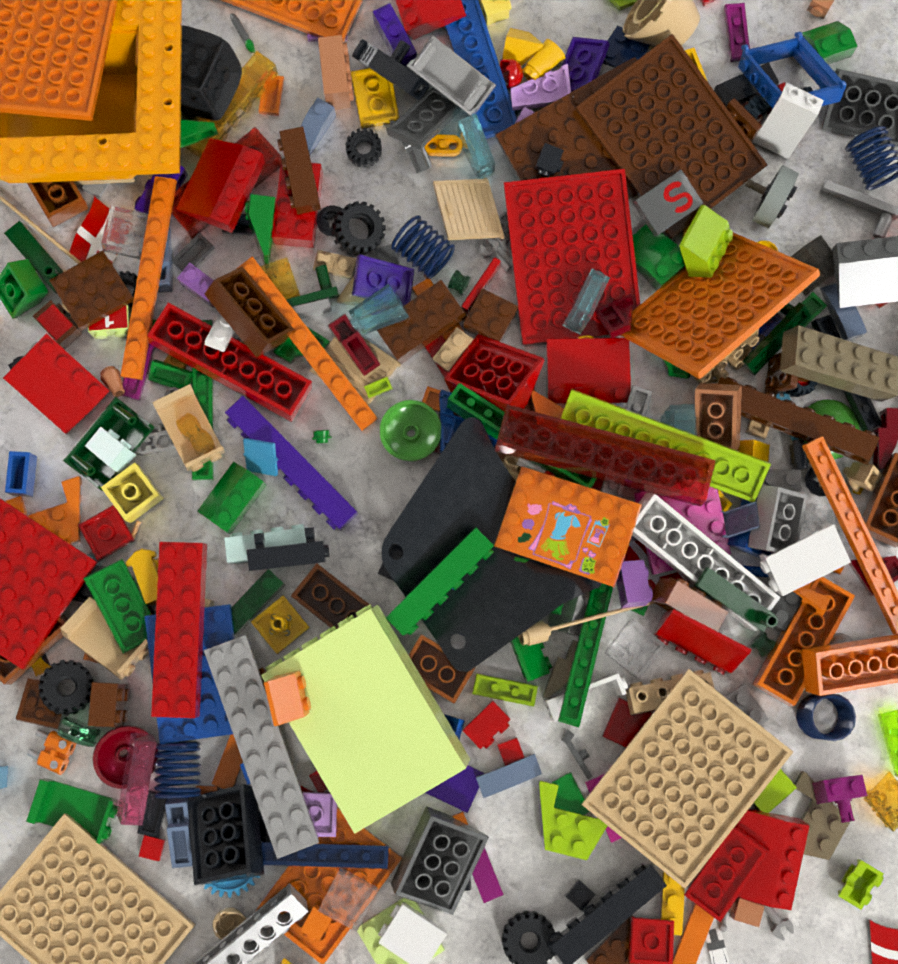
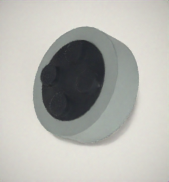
M782 165L767 187L757 182L754 183L753 180L748 178L745 186L762 194V200L755 212L753 221L769 229L776 218L782 217L787 208V205H785L786 200L789 201L798 188L794 186L799 175L798 172Z

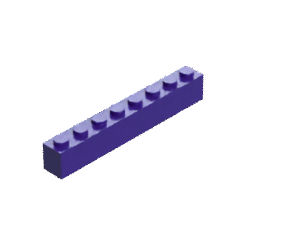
M241 396L225 412L229 417L226 421L234 429L238 426L243 431L240 435L244 439L249 438L275 443L276 457L278 458L277 468L278 471L281 470L285 474L283 479L290 486L295 484L300 489L297 493L305 501L309 499L313 503L311 507L319 515L323 513L328 518L326 522L333 530L338 528L342 531L358 515V512L244 396Z

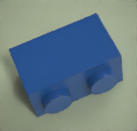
M9 451L5 493L12 496L33 497L37 465L36 455L30 452Z

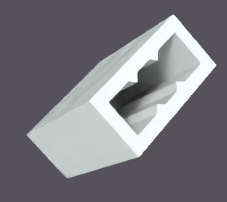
M405 902L401 906L396 905L390 914L393 919L389 925L384 924L378 933L381 937L379 944L409 964H429L446 937L447 930Z

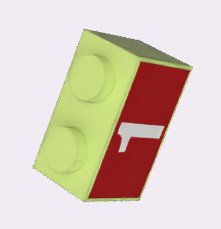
M128 305L122 307L89 326L88 332L96 339H106L107 336L112 335L120 338L127 337L132 312L131 308Z

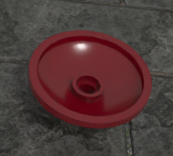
M130 725L116 727L104 734L96 744L93 752L94 770L102 782L113 788L128 789L140 785L151 776L156 768L154 764L158 760L154 756L158 752L154 748L156 743L153 737L140 727ZM122 750H127L125 755H120Z

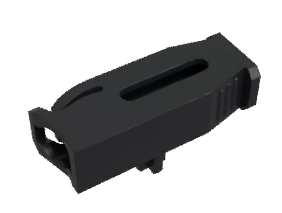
M364 39L359 42L352 54V57L418 101L422 99L429 88V83L401 64L411 47L402 40L398 43L391 57ZM422 85L423 88L419 94L416 93L419 87Z

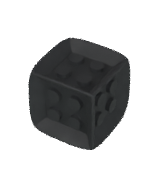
M182 25L181 111L207 120H220L227 111L239 86L242 76L241 64L230 44L221 37Z

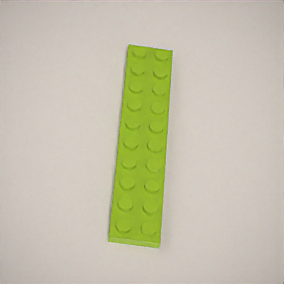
M571 389L556 428L562 432L750 502H755L771 466L767 461Z

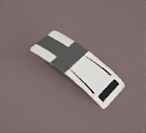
M719 928L709 930L706 942L712 964H729L722 932Z

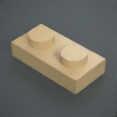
M456 328L432 360L449 373L473 339L459 328Z

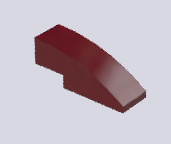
M346 314L341 315L327 325L363 376L381 365Z
M885 408L880 412L882 425H880V428L872 431L879 437L872 455L873 465L878 470L884 468L898 441V408Z

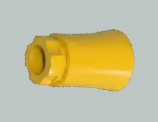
M546 39L543 43L544 46L522 69L523 75L528 81L545 76V73L551 71L566 59L563 51L552 40Z

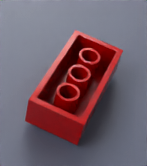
M281 162L272 230L273 242L275 245L314 248L317 230L316 221L319 210L297 215L296 208H291L289 196H293L292 190L287 189L285 177H289L288 171L283 170ZM311 163L320 201L323 169L321 164Z

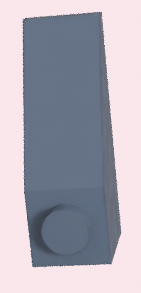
M318 97L300 126L304 128L310 156L336 118L335 108Z

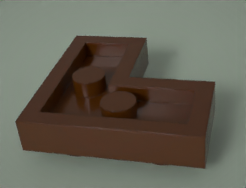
M28 678L16 720L59 729L63 714L58 715L47 709L39 695L38 687L40 680Z

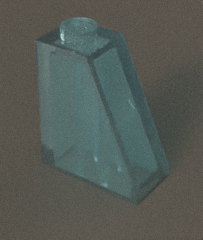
M477 114L458 121L457 136L462 141L463 151L476 178H486L492 175L495 171V161Z
M590 270L562 326L578 334L582 333L593 316L610 277L604 275L601 271Z
M389 283L349 310L352 318L349 320L355 330L360 329L364 335L409 317L399 296Z

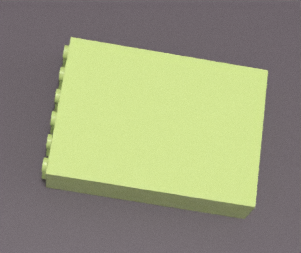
M371 604L356 612L358 617L354 618L351 615L339 622L338 629L333 626L319 635L320 640L315 637L301 645L302 651L298 647L283 656L285 661L280 658L265 667L267 672L261 675L264 682L274 676L299 670L301 675L304 676L306 681L305 695L310 699L311 710H309L310 713L307 716L291 721L289 724L354 834L463 771L470 761V757L379 605L372 607Z

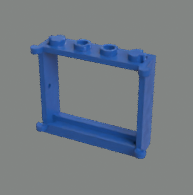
M801 31L795 33L794 36L796 38L752 49H749L747 44L741 46L743 52L738 68L772 109L782 92L759 65L789 57H794L821 88L808 93L824 100L822 106L841 101L846 88V82L842 81L803 37Z

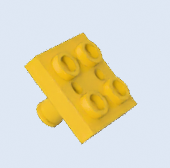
M284 595L251 621L277 655L310 628ZM286 630H289V631H290V635H289V636H286V635L289 633V632H285Z

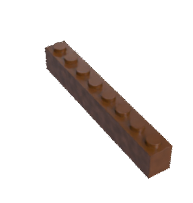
M720 377L718 384L741 385L730 377ZM742 385V417L806 442L823 436L830 451L868 465L879 440V437L874 432L858 430L851 423H840L835 421L836 419L830 415H819L809 407L801 408L796 406L791 400L784 399L783 401L777 399L770 392L762 393L757 391L754 386Z

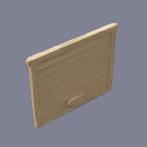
M487 177L483 179L433 181L448 240L504 239V233Z
M334 337L325 351L369 406L376 396L368 398L364 386L385 377L390 378L396 368L401 366L400 362L362 337L381 364L363 376ZM312 367L310 369V372L320 378V376Z

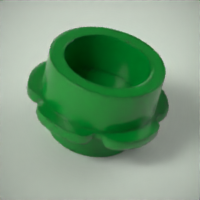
M329 430L313 431L312 440H316V443H328V439L332 438Z

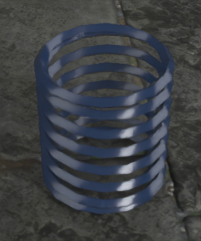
M884 126L874 127L861 133L845 147L846 152H851L849 158H855L852 162L853 165H858L855 170L862 171L859 177L865 178L862 184H867L865 190L877 189L898 178V161L895 164L889 165L893 160H898V150H894L895 144L891 143V137H887L888 131H886ZM869 137H872L871 139H869V140H867V141H865V142H863V143H861V144H859V145H857V146H854V145H856L857 143H859V142H861V141H863V140H865V139H867V138H869ZM884 140H888L887 143L881 144ZM891 146L889 150L882 152L884 149ZM894 153L892 157L886 158L889 154ZM897 171L884 181L871 186L874 182L878 181L882 177Z
M416 215L402 226L393 239L391 248L395 250V253L401 252V258L407 257V263L412 262V267H418V272L424 271L426 279H431L450 260L455 251V244L450 245V240H444V235H439L438 230H433L431 225L427 226V221H422L421 216ZM417 219L416 224L413 225V226L403 235V237L400 239V241H399V242L397 243V245L395 246L397 240L399 239V237L401 236V234L404 232V230H405L414 220ZM430 229L429 233L424 236L426 230ZM418 237V239L416 240V242H415V243L412 245V247L407 251V249L409 248V246H410V245L414 242V240ZM441 238V242L436 245L437 240ZM447 243L446 247L441 250L443 245ZM422 244L419 250L414 254L417 248Z
M810 694L801 700L797 707L796 718L798 726L804 734L811 738L838 741L850 735L855 727L856 713L854 707L847 698L840 694L822 696ZM823 699L831 701L838 713L837 724L828 734L821 733L813 720L814 709Z
M200 742L158 743L154 745L155 749L164 750L156 752L154 756L165 758L154 762L156 766H161L154 770L156 774L161 775L153 779L155 782L161 783L154 787L155 790L161 791L154 794L155 798H187L201 795L200 791L202 789L167 788L178 785L200 784L202 782L200 779H169L199 776L201 774L200 771H168L198 768L201 766L200 763H167L200 759V755L175 754L200 751Z

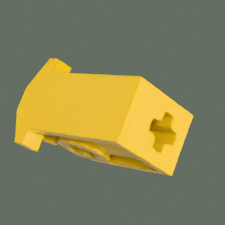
M142 548L134 551L125 564L128 568L132 566L145 604L153 606L157 604L158 561L154 557L158 555L155 551Z

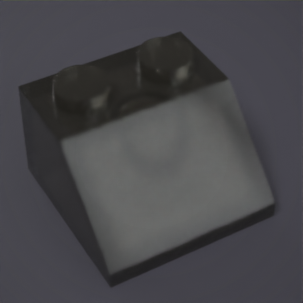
M821 235L791 256L819 269L820 276L802 291L805 296L835 277L833 251Z

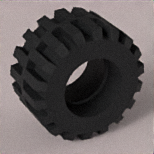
M359 201L346 205L335 216L331 227L334 229L332 237H336L334 242L336 245L338 243L341 245L339 248L341 251L345 249L347 250L346 254L351 255L354 253V256L366 255L382 242L381 240L385 236L383 231L386 230V225L382 224L385 220L384 217L380 218L379 214L381 212L379 209L375 211L374 205L370 204L367 206V202L363 201L359 204ZM351 219H359L366 224L368 228L366 239H358L351 234L349 230V221Z

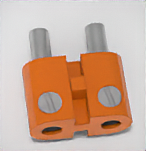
M38 729L35 735L46 740L44 743L45 749L41 750V753L29 749L27 756L36 759L37 765L62 775L69 764V756L73 754L77 741L68 736L65 738V735L54 730L48 733Z

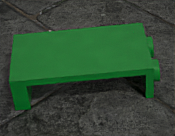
M44 778L39 780L26 822L32 824L43 823L54 827L60 818L67 813L97 839L96 843L101 844L105 842V839L108 840L111 835L112 827H110L112 818L115 819L119 810V806H117L118 800Z

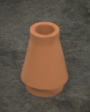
M114 366L104 368L100 372L101 381L112 392L114 397L122 396L125 390L122 385L120 371Z

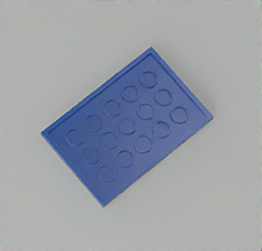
M231 604L206 607L204 611L200 716L197 718L157 717L160 744L233 734L204 653L206 649L235 639ZM156 614L145 616L152 683Z

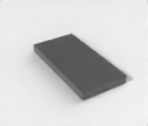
M431 88L424 94L422 99L417 101L387 129V135L421 150L463 109L437 89Z

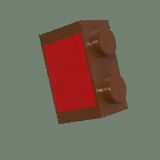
M50 300L33 317L65 350L83 333L78 329L73 318L69 319L65 315L67 311L60 303L56 305Z

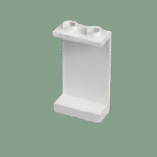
M786 83L780 98L765 122L761 123L762 128L753 142L788 159L818 116L824 100Z
M825 522L819 525L821 530L769 556L763 553L759 555L761 559L760 567L765 574H768L770 579L768 584L774 593L776 592L784 596L851 563L834 524Z
M617 673L591 682L589 689L612 681L617 695L627 694L625 689L628 686L624 676L621 677ZM564 693L544 700L551 721H557L560 711L556 702L563 700Z

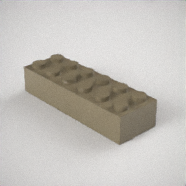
M799 325L783 332L781 372L881 402L898 396V356Z

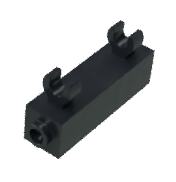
M314 527L304 528L306 543L265 547L264 533L254 534L256 549L247 550L249 571L323 563L327 561L326 557H330L329 545H325L324 541L315 542Z

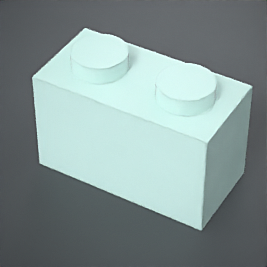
M100 427L85 447L120 474L136 454L130 450L132 446L123 439L121 441L118 440L120 436L110 429L107 432Z

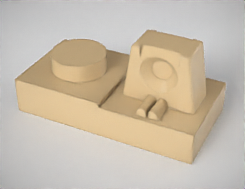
M318 250L313 270L315 271V268L318 266L327 265L330 275L352 279L356 267V258Z

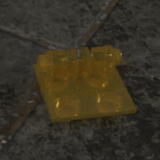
M287 257L260 266L285 299L300 296Z
M889 771L871 791L867 790V796L863 800L870 807L873 806L872 811H877L876 816L882 820L884 826L894 832L898 828V781Z

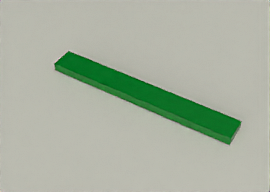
M202 320L213 326V320ZM192 368V389L213 429V379ZM208 461L203 464L204 467L192 471V480H214V462Z
M602 583L599 588L590 591L583 618L608 611L613 591L612 586ZM606 617L587 621L581 625L558 722L578 728L580 726Z

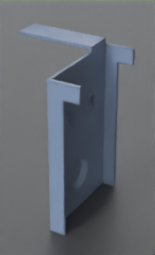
M751 502L726 512L721 511L723 512L726 535L722 536L724 538L760 527L757 502Z

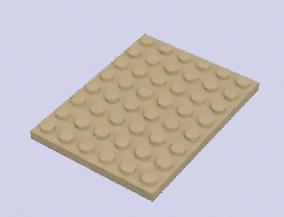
M688 669L582 802V805L686 889L792 755L793 751Z
M65 813L1 889L0 936L31 964H164L196 924L102 843H96L97 839Z

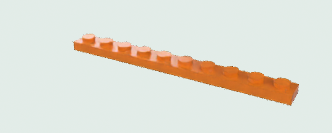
M155 176L120 375L124 378L143 380L149 345L147 335L152 328L177 181L172 178Z
M253 256L241 264L238 268L243 267L294 328L289 338L361 431L378 419Z
M817 437L802 447L892 634H898V591L824 437Z

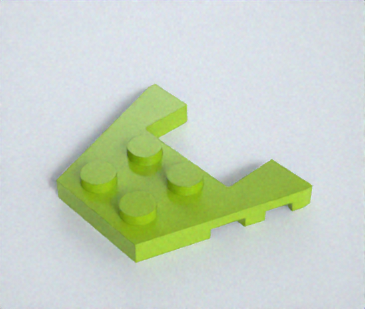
M539 780L544 849L588 860L606 830L607 825L599 818L554 808L559 785Z

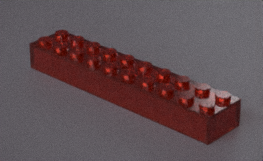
M508 404L495 447L497 452L700 507L707 500L716 461Z

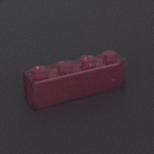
M131 733L117 812L121 825H143L157 744L153 734Z

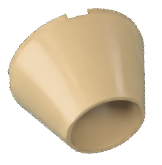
M637 0L625 20L623 33L630 40L657 46L673 34L682 46L697 28L700 14L693 0Z

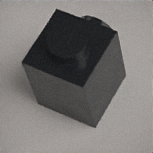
M544 143L534 170L538 171L537 174L548 178L549 176L553 177L556 172L559 173L564 162L560 160L564 150Z

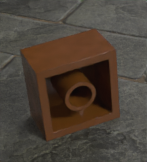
M482 288L463 323V330L475 336L480 334L502 342L517 315L519 306Z
M92 682L88 726H124L128 719V710H125L126 701H129L130 689L127 688L128 684Z

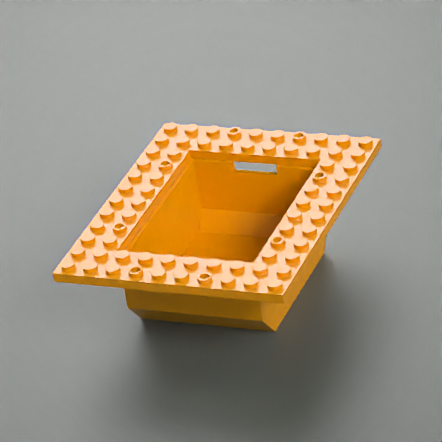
M118 0L93 121L0 112V180L7 183L132 179L136 175L180 173L182 0Z

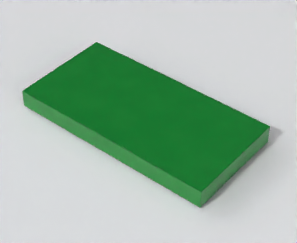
M123 559L83 578L122 653L141 645L145 639L147 640L145 616L152 614L147 604H145Z

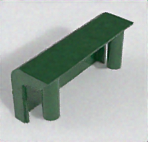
M116 396L63 460L101 491H103L101 487L113 479L118 472L110 468L85 447L98 429L102 427L107 432L110 429L120 436L119 441L123 439L132 446L130 450L134 453L155 428Z

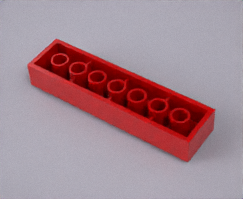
M167 303L147 335L149 344L288 421H293L312 389L311 380L265 355L256 358L245 344L234 338H231L225 352L204 345L212 326L171 303Z
M159 542L151 717L197 718L200 716L207 544Z

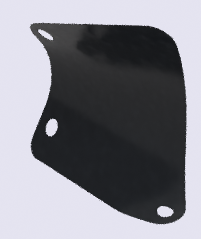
M467 418L460 424L384 539L382 545L383 564L405 597L475 528L493 545L496 543L516 481L498 456L479 419ZM393 544H398L402 547L403 556L399 560H394L389 556L388 550ZM494 546L492 548L494 553L486 561L482 558L477 563L479 568L471 576L467 573L462 578L464 583L456 591L451 589L447 593L449 598L442 605L437 603L432 608L434 613L427 620L422 618V621L453 667L458 671L467 672L478 666L562 604L599 588L602 583ZM515 557L528 559V561L523 563L514 559ZM454 634H462L465 637L466 643L463 648L455 649L451 645V638Z

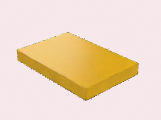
M370 68L351 71L361 129L390 124V121H397L399 113L393 84Z

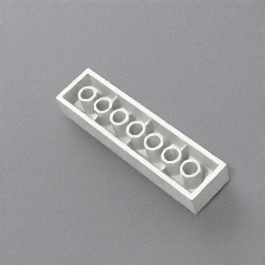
M646 493L640 500L639 504L642 507L632 534L637 540L694 586L704 569L708 567L770 611L781 597L656 494ZM705 593L707 597H709L710 599H714L713 597ZM724 605L722 606L723 609L728 611L729 615H731L734 619L741 623L745 628L754 631L757 630V628H755L750 623L742 619L740 616L732 612L730 609H728Z

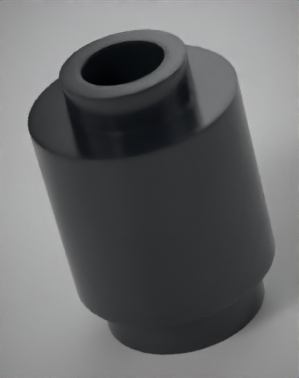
M793 440L792 444L788 445L789 462L792 465V470L809 469L810 462L802 447L806 444L804 440Z

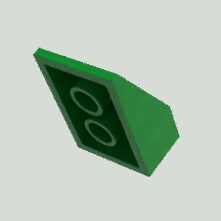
M251 194L250 201L246 200V220H249L250 229L264 267L269 268L276 199L275 197Z
M645 224L633 235L636 269L656 291L686 267L680 247L664 234L660 233L654 237L647 224Z

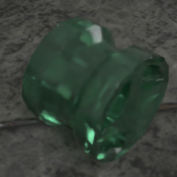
M456 270L450 279L448 288L451 290L456 289L459 294L463 295L470 283L471 277L468 275L464 276L460 271Z
M764 631L758 634L749 646L752 649H756L758 655L764 657L773 649L776 642L770 640Z

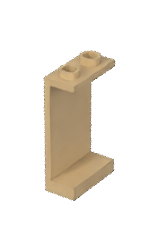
M190 384L152 402L187 471H197L204 467V463L208 461L215 462L223 457L222 454L225 453L224 448L216 437Z
M91 597L60 628L64 637L120 680L125 676L129 677L136 668L135 664L139 660H144L149 654L148 641L146 639L141 645L122 653L95 600Z

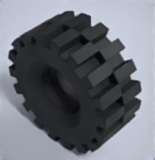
M60 660V663L51 664L49 669H45L44 675H41L38 687L39 695L47 709L55 712V714H64V716H69L71 713L77 714L79 710H84L86 705L90 703L93 677L82 663H75L74 660ZM69 679L74 682L75 690L72 694L62 695L59 693L58 685L62 680Z
M527 910L521 914L519 912L516 913L515 917L510 918L507 925L503 928L502 945L505 955L512 964H548L547 961L553 958V954L546 946L550 942V936L555 933L552 924L544 915H540L535 911L528 912ZM526 932H533L538 938L537 945L532 949H526L521 944V937Z

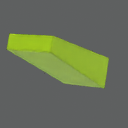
M388 377L364 386L368 398L393 390Z

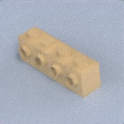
M703 670L694 671L697 676L714 688L711 672L704 673ZM683 674L670 676L671 680L663 681V678L650 680L651 684L643 685L642 682L630 684V688L625 690L630 715L655 711Z

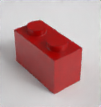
M491 701L462 731L479 749L483 746L487 749L495 741L493 736L498 731L502 734L510 726L508 722L511 719L494 701Z

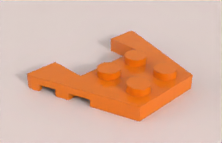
M80 476L61 482L67 499L66 503L31 515H27L21 496L6 500L7 503L68 543L73 544L80 541L81 530L78 526L81 524L82 478Z

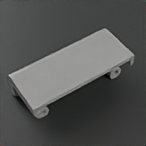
M433 35L418 56L406 65L471 117L477 113L496 87V84Z

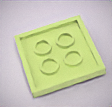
M403 897L356 927L359 936L376 964H409L379 944L381 937L378 933L384 924L389 925L393 919L390 914L395 906H401L403 902L424 915L417 902ZM442 943L432 958L445 951Z

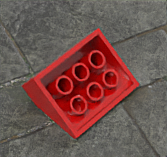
M396 0L405 31L413 40L466 16L462 0Z
M209 138L176 210L232 233L246 205V200L248 201L265 164L263 153L245 145Z
M47 333L3 377L5 381L65 434L83 419L109 392L99 380Z
M478 334L444 380L451 393L460 383L517 419L528 404L545 360L537 355Z
M547 338L546 398L556 404L566 403L571 389L608 403H627L631 391L629 340L626 338Z
M675 609L663 613L653 633L657 637V642L665 646L668 643L675 646V651L685 656L687 653L694 656V661L705 666L708 663L713 666V671L721 675L725 673L732 674L752 650Z
M748 809L736 824V827L766 847L769 852L738 898L772 908L792 910L809 825L800 818Z

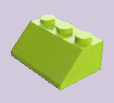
M701 205L679 245L689 277L712 278L715 270L718 269L722 256L726 253L729 242L733 239V231L730 230L728 221L705 205Z

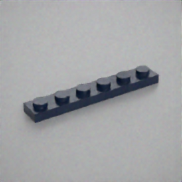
M261 842L263 865L388 869L389 846L314 844L277 859L272 843Z

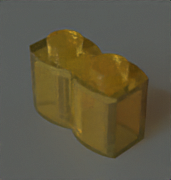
M186 413L176 421L180 434L187 441L191 442L194 451L199 456L215 449L213 438L206 430L201 429L200 423L194 415Z

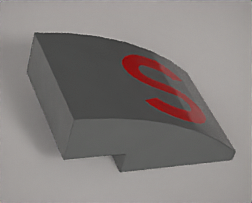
M682 170L633 202V205L654 237L704 204Z

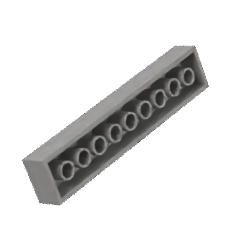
M247 635L204 650L277 859L319 843L314 823L279 725H273L264 682Z

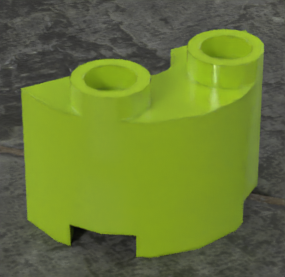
M857 859V865L851 864L841 880L845 884L841 890H838V896L862 910L864 905L867 906L872 899V894L870 893L874 886L878 888L883 882L884 873Z

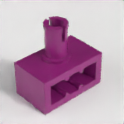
M863 774L812 783L817 804L835 802L838 805L841 823L855 821L850 801L867 796Z

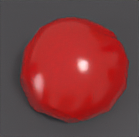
M511 58L501 59L500 68L504 81L508 83L506 85L507 89L520 85L523 78L520 62Z

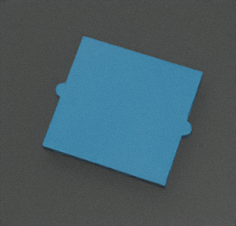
M249 438L243 439L245 452L243 456L246 461V469L251 472L277 476L278 458L276 457L275 443Z

